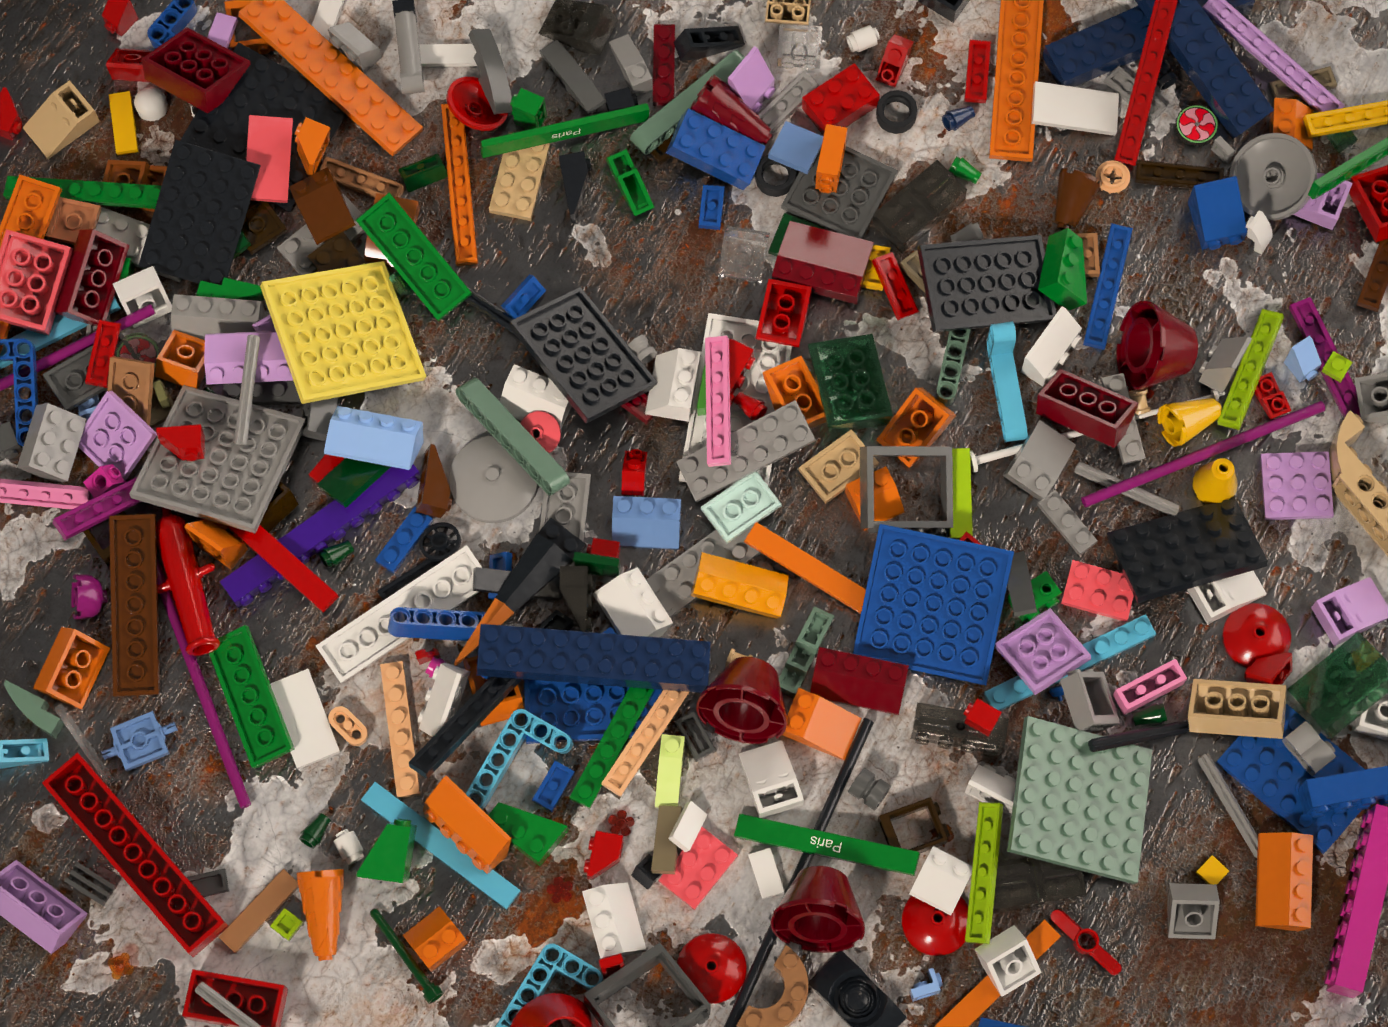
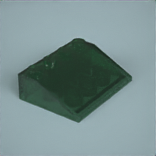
M873 334L808 344L828 428H872L888 425L893 417Z
M1357 632L1287 690L1328 738L1332 739L1388 693V661Z

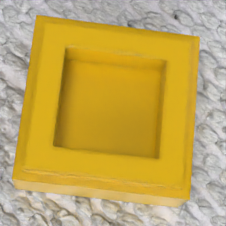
M1212 855L1197 870L1196 874L1207 884L1217 885L1227 875L1229 870Z

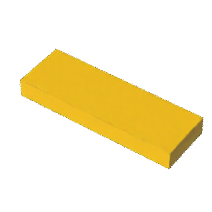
M131 92L109 94L116 154L118 156L137 153L139 149Z

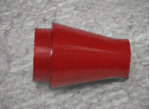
M739 392L734 398V403L738 405L750 420L756 421L765 416L767 406H765L763 401L745 395L742 392Z

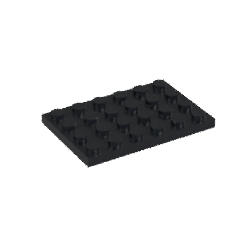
M175 139L138 266L143 268L153 266L157 272L200 284V281L222 285L224 277L228 278L261 165Z
M1041 235L926 244L917 247L933 333L987 328L991 324L1012 321L1014 325L1051 322L1057 314L1054 301L1038 290L1045 257Z
M581 287L513 319L509 323L511 330L585 423L641 396L658 383Z
M1235 497L1224 500L1221 503H1210L1178 512L1175 516L1168 515L1107 532V540L1137 603L1268 566V560Z

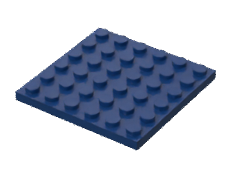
M880 524L853 654L909 665L908 669L987 685L1014 551Z

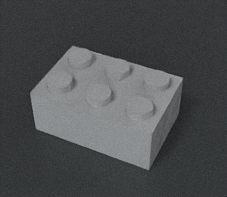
M49 403L36 405L17 468L55 483L67 482L87 419Z

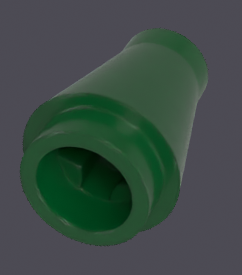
M346 540L345 542L324 548L323 552L319 553V557L327 569L335 568L349 554L354 552V548Z
M1156 702L1132 713L1135 726L1162 725V722L1167 721L1163 703L1157 704Z
M319 813L300 832V841L312 849L316 845L319 846L331 820L326 815Z

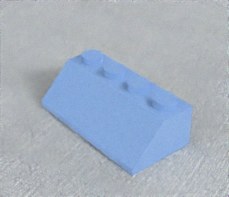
M337 406L330 419L324 454L410 470L424 443L423 422Z

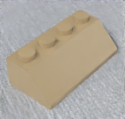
M1193 679L1188 711L1190 732L1283 739L1286 685Z

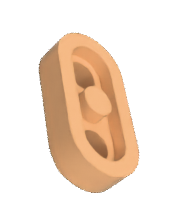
M339 706L331 710L328 717L329 723L350 745L361 746L367 741L368 731L366 727L347 708ZM340 716L345 717V720L342 723L337 722V719ZM355 732H360L361 736L359 738H353Z

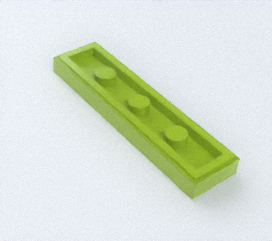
M952 448L953 528H949V538L952 539L961 538L966 531L973 536L970 448Z

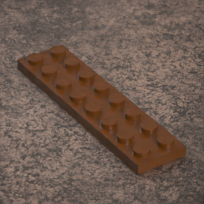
M156 515L109 516L113 697L160 695Z

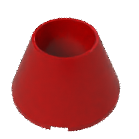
M549 993L540 995L521 1007L513 1018L510 1027H548L551 1023L560 1019L567 1020L573 1027H599V1024L585 1004L579 999L566 994Z

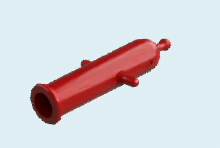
M161 507L162 518L156 523V537L167 579L166 582L158 585V594L168 590L172 591L188 644L185 649L187 654L193 656L205 655L213 652L220 646L219 639L215 638L201 580L204 577L203 575L215 570V565L208 563L201 567L198 566L192 539L185 529L186 521L180 515H173L170 509Z

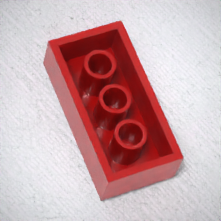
M192 969L182 1013L184 1018L228 1027H240L195 992L196 987L201 982H204L260 1026L281 1027L288 988L285 985Z

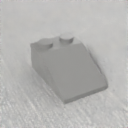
M1039 420L1002 476L1036 499L1043 500L1057 481L1076 444Z

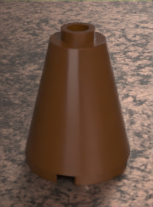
M1068 168L1060 170L1054 220L1058 224V229L1076 228L1099 191L1102 183L1101 180L1096 182L1097 178L1079 170H1074L1073 173H1067Z

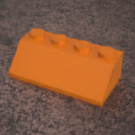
M446 775L424 802L423 814L429 822H434L440 828V832L444 837L451 838L456 843L457 849L462 854H467L472 859L477 869L483 870L488 874L507 857L511 837Z
M1293 832L1258 834L1255 926L1297 932L1311 928L1313 835Z

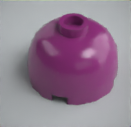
M73 575V578L77 580V582H72L71 608L76 606L77 612L72 613L73 618H92L101 611L102 604L107 603V590H103L100 581L91 575Z

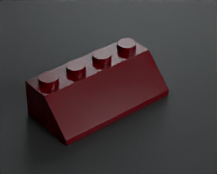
M94 229L79 230L54 312L71 320L98 326L99 320L106 321L115 294L113 283L119 281L130 245Z
M1059 369L1038 393L1036 414L1115 448L1125 436L1138 407V402L1063 369Z
M819 647L810 692L828 701L899 715L909 665Z

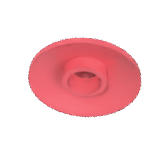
M535 411L522 419L520 424L548 453H551L558 446L561 438V429L558 421L551 414L544 411ZM536 429L540 432L538 438L534 436V431Z

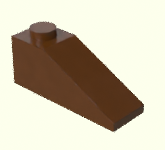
M430 444L424 453L415 512L442 518L446 511H450L452 499L449 498L450 487L436 446Z

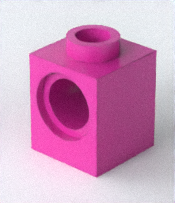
M111 464L100 466L83 483L92 496L96 498L124 484L125 481L120 471Z

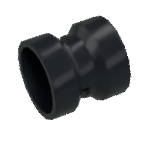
M1167 60L1162 61L1157 85L1160 90L1171 87L1178 80L1176 73L1171 72V66Z

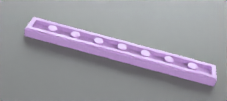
M1208 0L1204 4L1203 10L1215 23L1317 113L1345 107L1343 103L1226 0Z

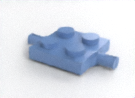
M151 711L110 728L114 747L101 751L104 760L118 755L122 760L125 770L130 771L169 755L165 735L178 731L175 722L162 727L158 723L155 713Z

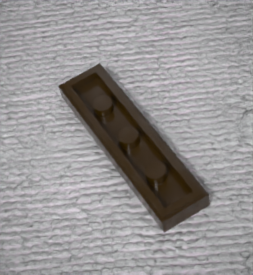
M1137 160L1135 183L1193 189L1194 185L1223 179L1224 169Z

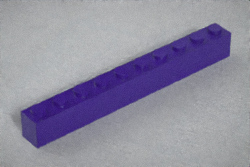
M414 464L410 470L391 467L347 508L334 500L277 541L305 565L312 555L323 552V549L327 548L329 543L343 538L346 535V531L350 528L360 526L364 522V518L370 514L378 513L388 501L393 502L398 499L402 491L415 487L421 478L420 473ZM256 555L219 582L239 608L249 605L254 600L253 597L260 592H267L272 588L273 583L285 578L259 555Z

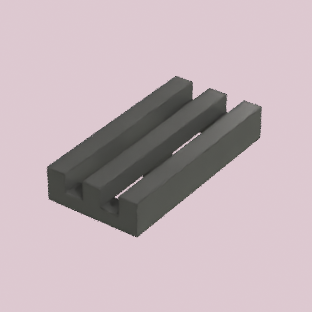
M695 710L675 720V724L681 735L685 736V743L696 762L716 752V748ZM692 717L709 747L707 750H705L689 721ZM685 722L701 753L698 754L681 723Z
M76 862L75 868L70 871V875L68 878L66 877L64 882L104 906L116 886L79 862ZM79 870L109 887L108 891L78 874ZM73 879H79L104 895V897L100 899L73 882Z

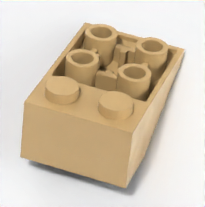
M69 80L47 98L23 126V129L47 159H49L99 123L100 120L95 110Z

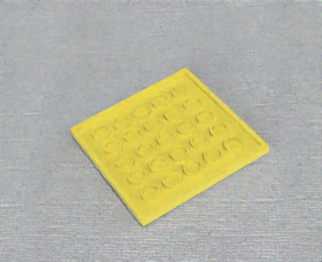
M384 261L261 283L260 287L302 404L425 380L424 368Z

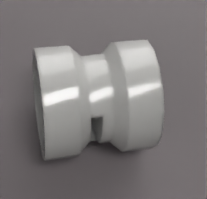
M640 335L633 339L628 346L645 365L656 357L657 351L654 347L649 346V340L645 335Z

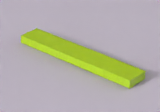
M1265 309L1261 310L1251 335L1252 340L1241 360L1221 415L1218 418V425L1240 430L1284 319L1283 313Z
M979 802L965 942L990 944L1004 806L1002 803Z

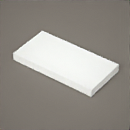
M1035 81L1033 85L1031 124L1115 136L1117 134L1119 93Z
M309 669L270 683L295 750L291 751L297 769L341 753Z

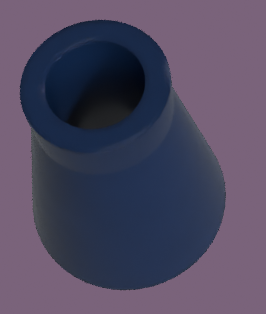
M970 105L946 111L942 116V123L948 131H956L967 121L975 117V111Z

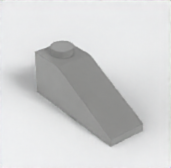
M627 34L609 41L611 50L631 93H635L638 96L653 90L650 72L630 36Z

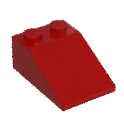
M768 279L755 339L799 347L811 301L812 286Z

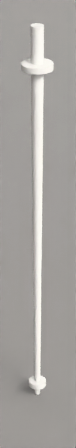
M1212 389L1210 395L1191 400L1213 398L1219 402V397L1225 395V392L1221 394ZM1159 408L1144 414L1134 415L1135 420L1156 415ZM1074 430L1062 433L1061 435L1071 439L1084 434ZM1023 444L975 456L971 450L970 463L972 472H978L979 464L1017 454Z

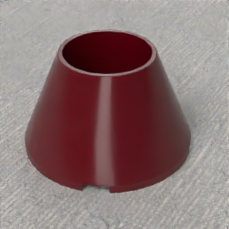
M1139 301L1131 306L1120 326V331H1123L1121 344L1117 343L1116 347L1119 374H1124L1127 387H1132L1134 390H1142L1187 374L1193 368L1198 354V339L1195 330L1150 301Z
M739 657L734 659L700 694L696 705L697 714L704 724L708 722L715 728V733L742 743L761 744L767 743L768 739L773 737L778 739L785 732L788 722L777 671L768 662L755 657Z
M811 866L802 869L771 916V929L780 940L788 945L790 941L799 944L802 950L830 953L847 950L854 947L857 940H862L865 934V924L848 878L841 871L827 866Z

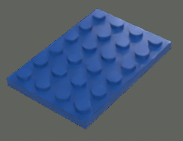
M524 679L525 710L565 732L572 738L573 742L601 740L629 687ZM655 689L629 739L632 738L662 693V690ZM525 714V724H526L527 721H528V717H527V715ZM545 725L537 728L536 734L539 738L547 734V727ZM528 735L526 737L527 744L540 743ZM560 737L557 739L556 743L567 742V739L565 737Z
M1287 703L1283 739L1307 721ZM1321 732L1319 734L1320 738L1324 742L1328 741L1332 744L1336 757L1313 776L1302 767L1297 758L1286 748L1282 742L1283 739L1238 736L1216 763L1295 831L1301 834L1313 835V846L1324 854L1361 810L1353 807L1348 808V812L1334 814V811L1325 812V816L1312 818L1311 815L1304 816L1298 788L1307 779L1365 769Z

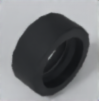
M894 90L887 92L879 99L877 104L876 118L878 124L882 129L893 134L904 133L910 130L915 124L917 117L916 101L910 94L904 91ZM892 102L903 103L909 108V117L902 122L890 121L884 115L886 105Z
M768 155L760 159L755 171L757 187L762 193L773 197L787 194L796 179L795 169L769 159ZM770 165H781L787 169L789 175L785 183L776 186L765 182L763 171Z

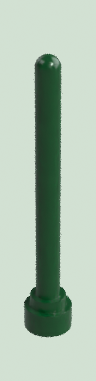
M372 909L370 911L371 917L422 986L424 999L428 1004L438 1000L444 994L439 985H435L428 980L379 910Z

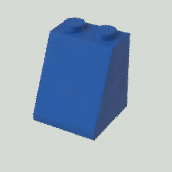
M1234 176L1194 185L1187 203L1201 249L1209 248V250H1215L1225 244L1237 245L1245 239L1247 228L1237 177Z

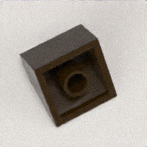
M279 482L260 523L267 532H270L299 505L291 490L283 483Z

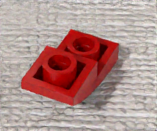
M1272 372L1261 376L1255 394L1270 420L1291 412L1292 410L1285 394L1279 390Z

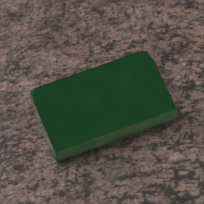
M439 154L398 169L408 192L448 177Z

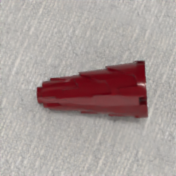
M713 74L698 93L697 101L694 100L689 109L760 144L766 145L772 136L770 133L771 128L760 119L757 113L743 103L744 100L729 89L730 86Z

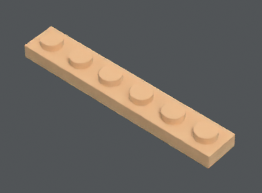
M403 661L380 664L397 798L419 796L421 794L418 772L409 767V761L415 756L404 663Z
M662 691L601 785L616 795L622 796L690 692Z

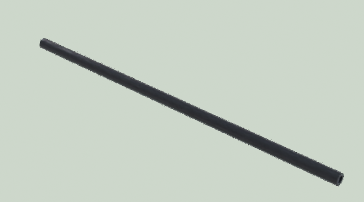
M863 718L814 830L825 832L874 724L872 720ZM802 853L785 893L798 873L810 866L814 854ZM771 924L724 1027H736L777 939V936L771 929Z

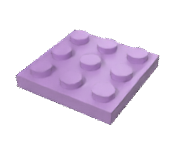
M107 391L85 423L78 447L99 467L113 464L120 471L124 481H126L157 436V433L113 391Z
M1329 451L1265 453L1260 455L1265 520L1333 518Z
M1051 608L995 643L996 650L1034 695L1068 675V672L1079 668L1091 660V654Z

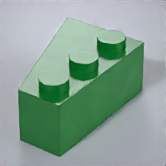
M1069 228L1048 237L1038 288L1039 291L1061 307L1066 308L1067 311L1087 304L1083 239Z
M500 802L497 803L488 815L511 837L510 844L539 867L542 866L569 832L567 825Z

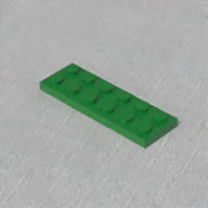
M390 193L385 195L356 220L438 321L442 320L473 294Z
M244 625L218 638L220 646L209 653L250 765L256 769L295 750L250 629Z

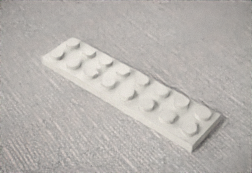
M466 545L317 644L316 648L342 684L409 639L406 637H395L388 631L390 613L394 608L453 610L479 592L473 591V569L475 567H482Z

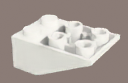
M1254 571L1187 589L1207 625L1267 595Z
M782 740L738 754L759 818L803 806L804 799Z

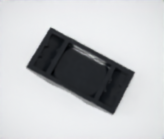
M839 951L808 982L811 988L849 1027H899L907 1019L897 1005L843 951Z

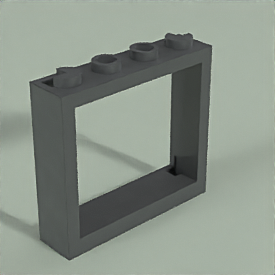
M860 447V529H868V533H878L879 525L884 524L899 528H911L913 531L923 533L924 528H932V533H946V528H953L952 447ZM873 456L940 457L941 521H874Z
M658 943L583 994L585 1006L602 1027H615L598 1005L660 963L696 1007L695 1011L672 1027H694L696 1024H703L709 1018L711 1005L661 943Z

